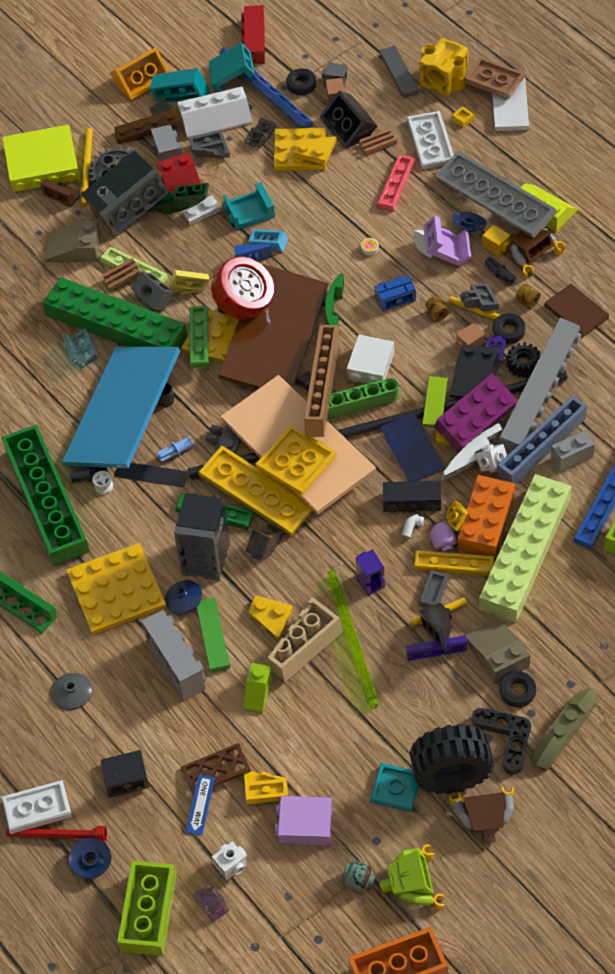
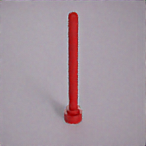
M97 826L92 830L27 829L10 834L9 829H7L6 835L8 837L95 838L106 843L107 827Z

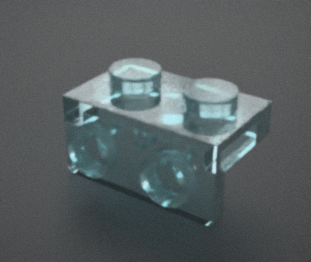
M86 328L72 337L66 333L62 335L63 345L69 353L68 359L73 365L76 364L82 369L99 358L90 332Z

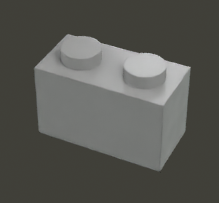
M171 125L151 129L152 140L160 162L180 155L182 147L180 142L177 143L176 130H172Z
M586 431L580 432L552 445L551 460L557 469L562 472L593 458L595 444Z

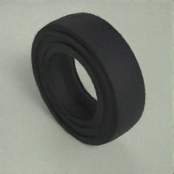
M295 69L287 76V88L295 95L309 94L316 87L315 74L308 69ZM298 79H306L308 81L303 85L295 83Z
M505 313L499 315L494 320L493 334L506 339V344L516 343L524 337L526 325L519 315ZM506 324H512L516 327V330L512 333H507L502 330V327Z
M513 671L502 678L499 685V693L507 705L517 708L529 705L535 698L536 683L529 674L522 671ZM514 683H521L525 686L526 691L522 695H514L510 691V686Z

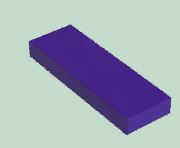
M466 635L449 638L447 648L442 649L435 640L406 645L407 661L467 651Z

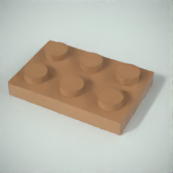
M479 57L465 76L464 83L510 99L525 78V73Z

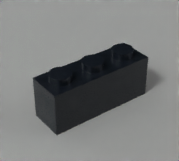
M441 480L383 482V512H434L441 510Z

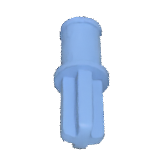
M187 436L176 443L172 442L170 446L157 452L158 459L163 462L175 455L179 456L181 452L194 447L193 441H189L191 438Z

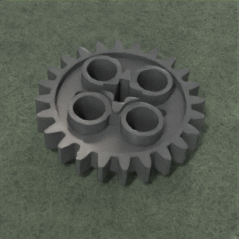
M118 145L117 149L111 146L109 151L104 148L105 153L99 151V157L94 156V161H90L91 167H88L91 184L116 165L117 159L118 164L133 152V149L128 151L125 146L121 150L120 145Z

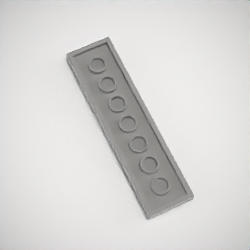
M459 151L435 175L440 182L533 238L557 213L556 209Z

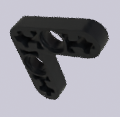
M486 708L474 710L472 713V723L475 727L509 736L503 768L510 775L518 774L522 769L531 733V722L525 717ZM480 715L484 716L482 721H478ZM490 717H493L492 724H489ZM504 719L507 725L499 727L496 725V721ZM525 725L522 736L518 735L519 727ZM513 742H521L523 748L516 750L511 745ZM516 756V764L514 767H510L512 757Z

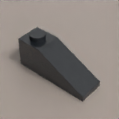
M438 603L419 610L423 629L442 649L447 648L452 629L450 609Z

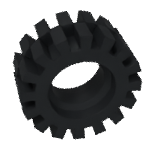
M523 342V345L517 343V347L513 345L507 353L508 370L512 371L514 376L518 374V377L524 375V378H527L528 374L531 376L541 356L540 351H537L536 346L532 348L530 343L526 346V342ZM521 357L529 358L531 361L527 363H521L517 361V359Z

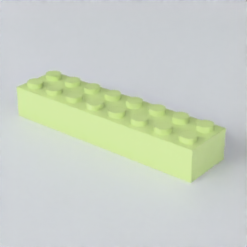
M536 474L534 475L481 592L479 610L515 623L517 622L568 506L572 486Z

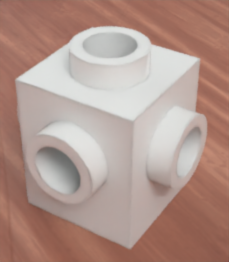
M488 444L481 447L482 450L475 454L481 472L488 470L489 473L497 472V465L507 456L504 445L493 446V444Z
M233 841L228 845L221 846L217 853L212 856L214 866L226 881L232 876L242 873L247 866L246 852L241 846L237 847Z

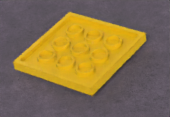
M140 543L66 569L92 636L167 608Z

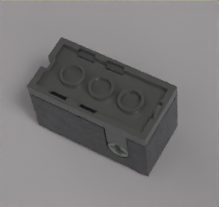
M134 150L83 191L81 195L98 219L117 236L164 198L169 191L161 182L162 180L158 173Z
M185 493L174 531L181 573L185 576L197 577L199 575L204 576L206 579L220 581L230 544L224 499L217 496L209 497L196 493Z

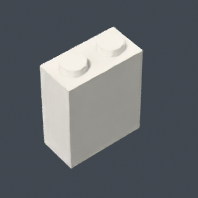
M358 335L347 366V380L369 384L386 379L394 356V342Z

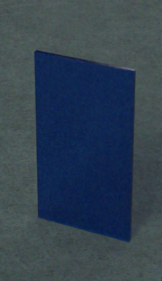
M415 413L379 427L409 481H418L445 469Z

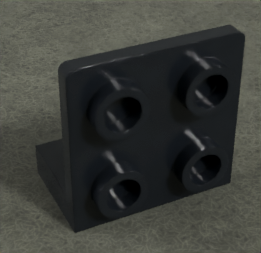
M141 750L101 760L105 787L109 798L150 788Z

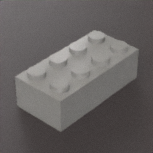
M164 610L142 620L147 643L183 700L185 701L204 691L206 678L203 674V665L199 660L196 661L193 656L195 655L191 646H186L183 642L185 638L180 630L176 631L173 618L170 615L167 616Z

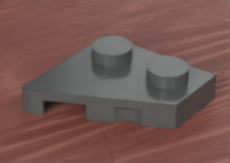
M222 130L189 137L193 154L230 157Z

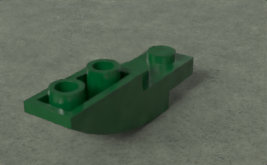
M209 183L176 186L175 191H169L164 198L148 211L162 210L163 214H171L194 207L206 199Z

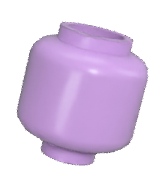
M447 522L434 525L430 532L434 549L442 550L445 553L452 551L453 546L458 542L455 530Z

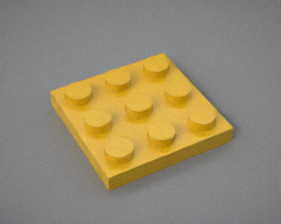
M326 128L275 129L274 171L326 170V165L293 157V151L299 140L326 137Z
M208 310L210 361L223 364L239 319ZM190 333L181 348L182 353L190 355Z
M290 425L256 463V468L303 496L337 457V452L312 437H305L304 432Z

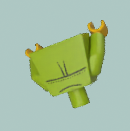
M426 844L422 850L416 848L401 851L393 863L387 867L390 878L380 881L382 892L393 891V894L403 902L422 906H430L432 904L436 910H442L445 904H439L436 900H444V895L437 894L434 898L431 896L434 892L426 861H431L434 853L426 852H430L432 847Z

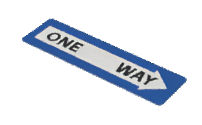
M198 775L186 832L198 835L203 834L215 780L214 777Z

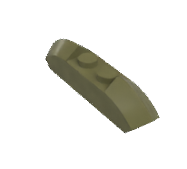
M594 688L583 689L576 693L542 737L530 757L536 766L549 769L596 707L599 699Z

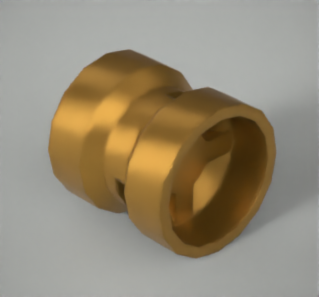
M523 284L516 293V299L520 302H525L526 306L533 308L541 297L539 291L532 290L527 284Z
M433 296L426 301L425 308L431 313L434 321H441L448 316L449 310L446 305H443L440 296Z

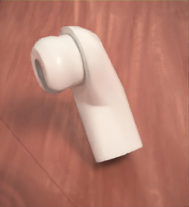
M413 515L405 521L401 536L411 538L413 528L416 526L422 527L424 518L419 517V515Z

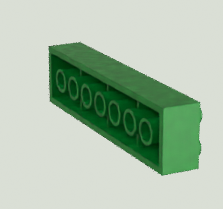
M62 277L58 279L42 302L45 316L126 347H178L180 349L188 337L186 324Z
M37 424L1 437L5 452L53 566L89 553L87 539Z

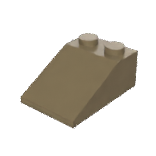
M79 221L48 233L45 262H98L100 244L98 221Z
M499 619L466 635L468 645L494 684L500 682L510 672L522 671L530 667V653L521 640Z

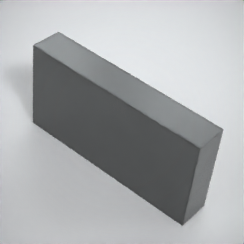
M430 570L418 606L427 608L441 602L449 581L448 574Z

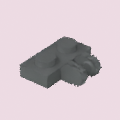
M488 283L471 284L470 291H463L460 295L465 308H475L477 305L481 311L498 310L499 302Z
M211 425L209 431L212 434L207 435L205 440L210 444L217 445L216 451L221 446H224L236 454L241 439L227 425L224 429L221 426Z

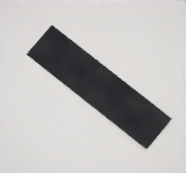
M131 463L129 468H117L115 476L184 487L188 471Z

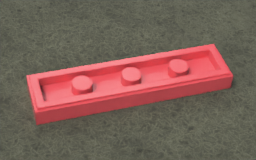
M398 155L377 203V208L394 212L414 166L415 158Z

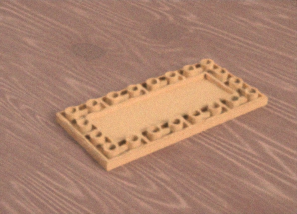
M278 375L221 416V420L261 458L290 425L305 433L304 415L307 401ZM328 421L325 437L312 438L336 451L337 457L303 496L296 493L317 515L376 472V467Z

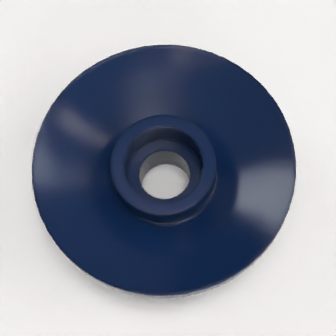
M457 212L452 216L453 224L468 232L483 230L487 224L482 216L471 212Z
M183 580L172 585L164 599L167 609L174 614H186L194 610L202 600V589L199 584L191 580Z
M86 838L76 843L71 849L69 865L77 876L93 879L104 874L109 868L112 859L111 851L104 841ZM90 859L95 860V862L91 864L88 863Z

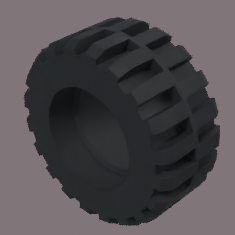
M457 724L456 726L445 725L443 728H435L431 732L424 733L422 737L419 736L410 749L415 782L423 790L435 792L436 794H450L474 788L475 785L483 783L484 779H488L494 768L488 736L480 728H475L472 725L464 726L463 724Z

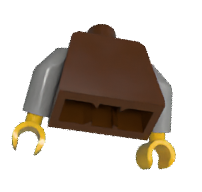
M543 228L534 238L523 231L518 233L512 232L510 235L512 256L518 266L523 268L522 276L525 279L528 278L527 271L532 276L534 271L533 267L526 263L530 264L553 246V252L557 256H560L561 250L563 252L565 250L564 242H557L556 238L546 228Z
M502 787L501 793L461 798V793L457 792L458 798L452 799L451 795H449V802L454 808L458 819L466 828L471 829L472 832L482 831L483 844L496 842L494 829L503 828L509 822L514 811V788L511 787L510 792H505L504 787Z

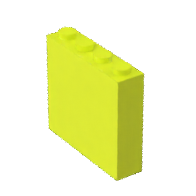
M69 125L3 137L9 179L13 192L39 188L44 179L55 184L80 180Z

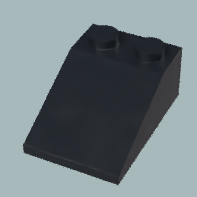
M462 344L456 362L450 397L462 399L493 373L496 376L499 368V349Z

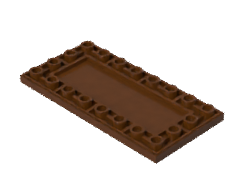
M262 264L273 280V298L265 310L255 318L248 320L239 319L218 378L258 390L279 375L293 388L329 283Z

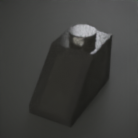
M269 524L254 529L246 552L259 560L271 556L285 532Z

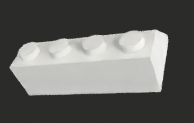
M243 87L177 102L187 140H189V137L218 130L225 131L252 124Z

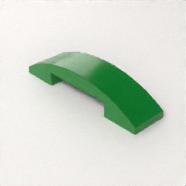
M340 273L331 284L325 304L327 325H338V331L339 319L338 316L333 314L335 299H343L344 273Z

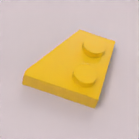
M255 595L249 609V616L259 622L266 631L271 632L277 641H280L292 614L293 606Z

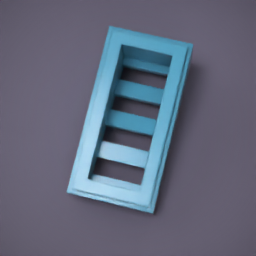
M253 229L247 243H270L272 251L283 252L287 245L288 237L285 231Z

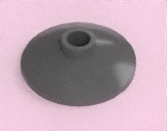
M68 673L59 677L52 687L54 702L59 707L67 710L84 706L92 694L90 681L79 673Z

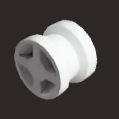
M107 471L95 473L93 476L95 491L100 495L110 493L113 490L110 473Z

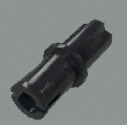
M491 256L485 260V265L495 273L496 277H500L506 282L508 286L515 282L516 276L509 272L505 265H501Z
M87 467L80 470H71L72 483L83 480L91 481L95 473L99 471L108 472V468L96 467L89 469Z

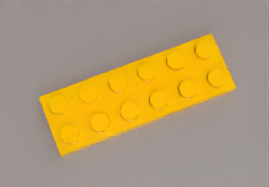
M221 446L199 471L200 477L290 536L295 533L313 511L295 492L224 446Z

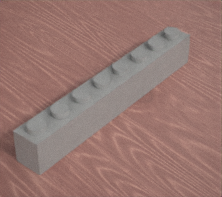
M559 318L500 436L499 445L503 444L504 448L513 451L530 433L535 431L537 426L536 420L542 417L545 410L543 405L544 403H549L552 396L550 391L552 387H557L560 379L558 375L559 373L563 374L567 366L565 361L567 358H571L574 352L572 347L574 343L578 344L582 334L579 333V325Z

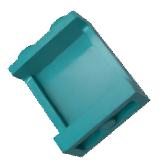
M242 42L209 61L211 85L219 92L224 91L223 84L243 72L249 78L255 75L251 52Z
M262 182L255 184V192L230 200L227 195H223L222 209L224 213H228V221L230 225H234L236 230L275 218L274 205Z

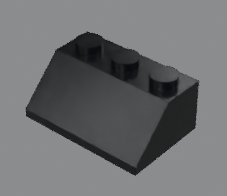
M340 90L320 115L323 122L347 149L358 144L360 139L371 136L378 126L351 94Z

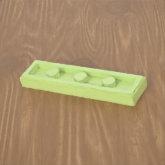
M109 247L100 257V262L115 268L133 257ZM133 258L140 272L152 273L163 283L167 280L168 276L166 273Z

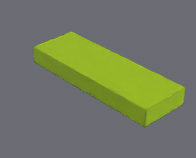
M429 376L422 427L434 428L436 420L443 415L448 378Z

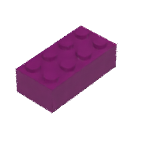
M492 373L436 420L434 428L459 453L468 443L491 428L514 409L518 400Z

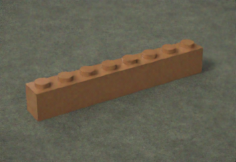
M320 325L304 415L305 437H325L339 347L338 325Z

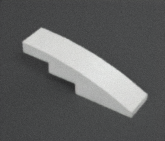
M500 424L494 425L468 443L445 469L440 478L441 481L475 465L477 461L475 454L482 450L481 447L490 444V440L500 435L502 431Z

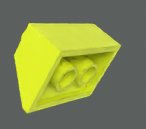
M524 184L521 187L556 209V215L545 225L555 232L577 211V208L536 185Z

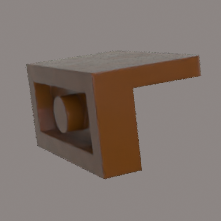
M46 179L41 182L43 195L69 207H72L80 198V191L61 182L55 184Z

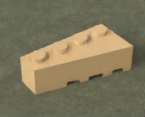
M313 597L309 600L307 608L303 609L299 614V619L296 623L290 626L288 634L280 640L268 657L272 672L284 682L289 680L343 632L340 618Z

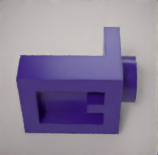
M493 335L492 338L488 337L486 347L498 348L499 362L503 363L506 339Z

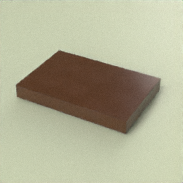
M569 284L545 302V307L558 318L579 325V333L582 334V338L609 319V314L572 284Z

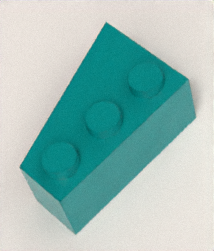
M198 68L155 74L149 87L154 99L162 102L176 103L177 101L211 94Z

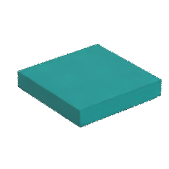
M381 763L370 803L411 812L419 786L415 782L413 770Z

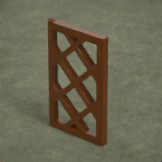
M240 743L180 767L193 796L195 793L194 784L203 768L212 770L209 777H214L216 772L226 774L224 777L214 780L213 787L251 772ZM235 749L238 751L236 757L226 755ZM219 758L215 766L206 764L211 759ZM223 759L232 762L229 770L220 768ZM237 763L245 767L239 771H233ZM199 766L195 774L187 772V769Z

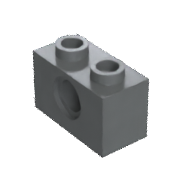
M143 271L140 272L131 287V290L136 293L135 296L145 301L147 307L153 311H164L174 295V292L152 273Z

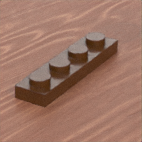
M178 108L116 126L114 127L116 141L120 144L151 134V129L166 125H171V127L182 125L180 111Z

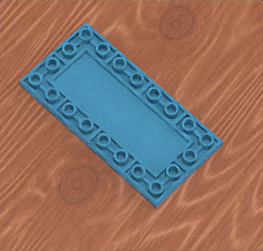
M114 348L63 458L62 463L65 466L129 468L180 353L179 348Z

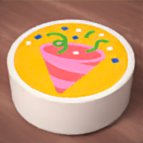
M367 238L361 242L363 254L371 256L378 252L379 244L377 240Z

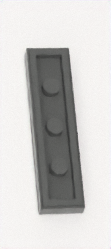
M396 46L381 49L380 55L402 97L406 98L419 94V89Z

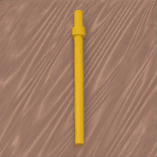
M91 128L86 129L83 181L80 188L82 207L88 206L81 193L89 187L88 167L91 165L93 135Z

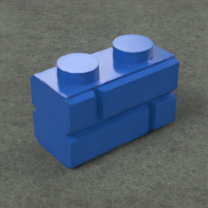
M400 276L392 281L381 282L374 286L375 298L382 311L416 300V289L409 276Z

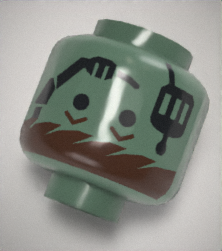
M354 860L351 864L347 863L342 880L345 887L358 892H364L367 887H372L375 875L371 874L372 867L370 865Z

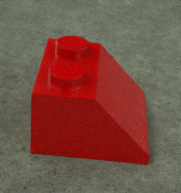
M188 152L156 163L158 175L168 191H175V187L180 185L201 183L195 164Z

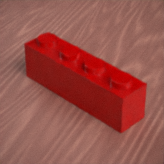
M264 5L244 6V13H241V22L244 23L241 24V33L244 36H241V42L251 52L253 64L265 63Z

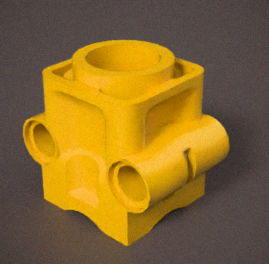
M440 38L434 46L431 44L424 45L421 49V60L419 61L421 72L420 86L426 89L437 90L440 94L447 97L454 90H463L465 88V73L468 70L469 51L467 47L445 38Z

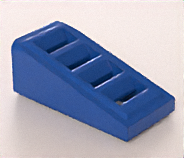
M270 243L235 245V257H248L256 261L271 258Z

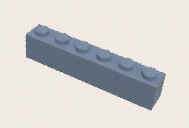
M572 395L497 465V478L502 481L515 483L516 485L551 452L552 445L563 441L586 419L587 405Z

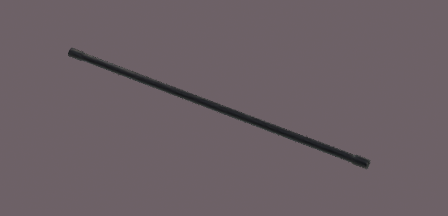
M566 371L563 374L559 373V382L567 380ZM528 380L506 385L505 387L511 394L524 390ZM461 399L445 401L444 411L449 410ZM425 407L337 431L346 438L424 417ZM254 452L239 456L248 463L260 460ZM204 465L187 469L190 480L200 477L199 471Z

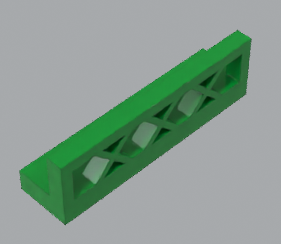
M0 572V588L2 589L0 606L43 634L57 618L55 607ZM14 597L17 599V604L8 605L5 598ZM29 607L32 613L23 615L20 613V608ZM45 617L47 619L41 626L35 623V618Z

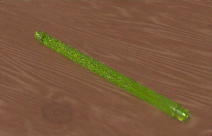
M330 570L327 572L328 583L330 584L346 638L349 642L348 644L362 683L366 702L369 703L370 709H375L379 706L378 697L370 678V673L339 581L340 579L335 570Z

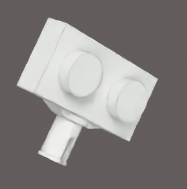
M211 195L196 206L183 210L182 214L191 226L220 212L221 208L213 195Z

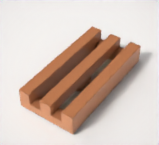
M390 129L359 140V145L366 155L397 144V139Z
M131 258L102 274V277L109 290L112 291L139 276L140 270L134 259Z

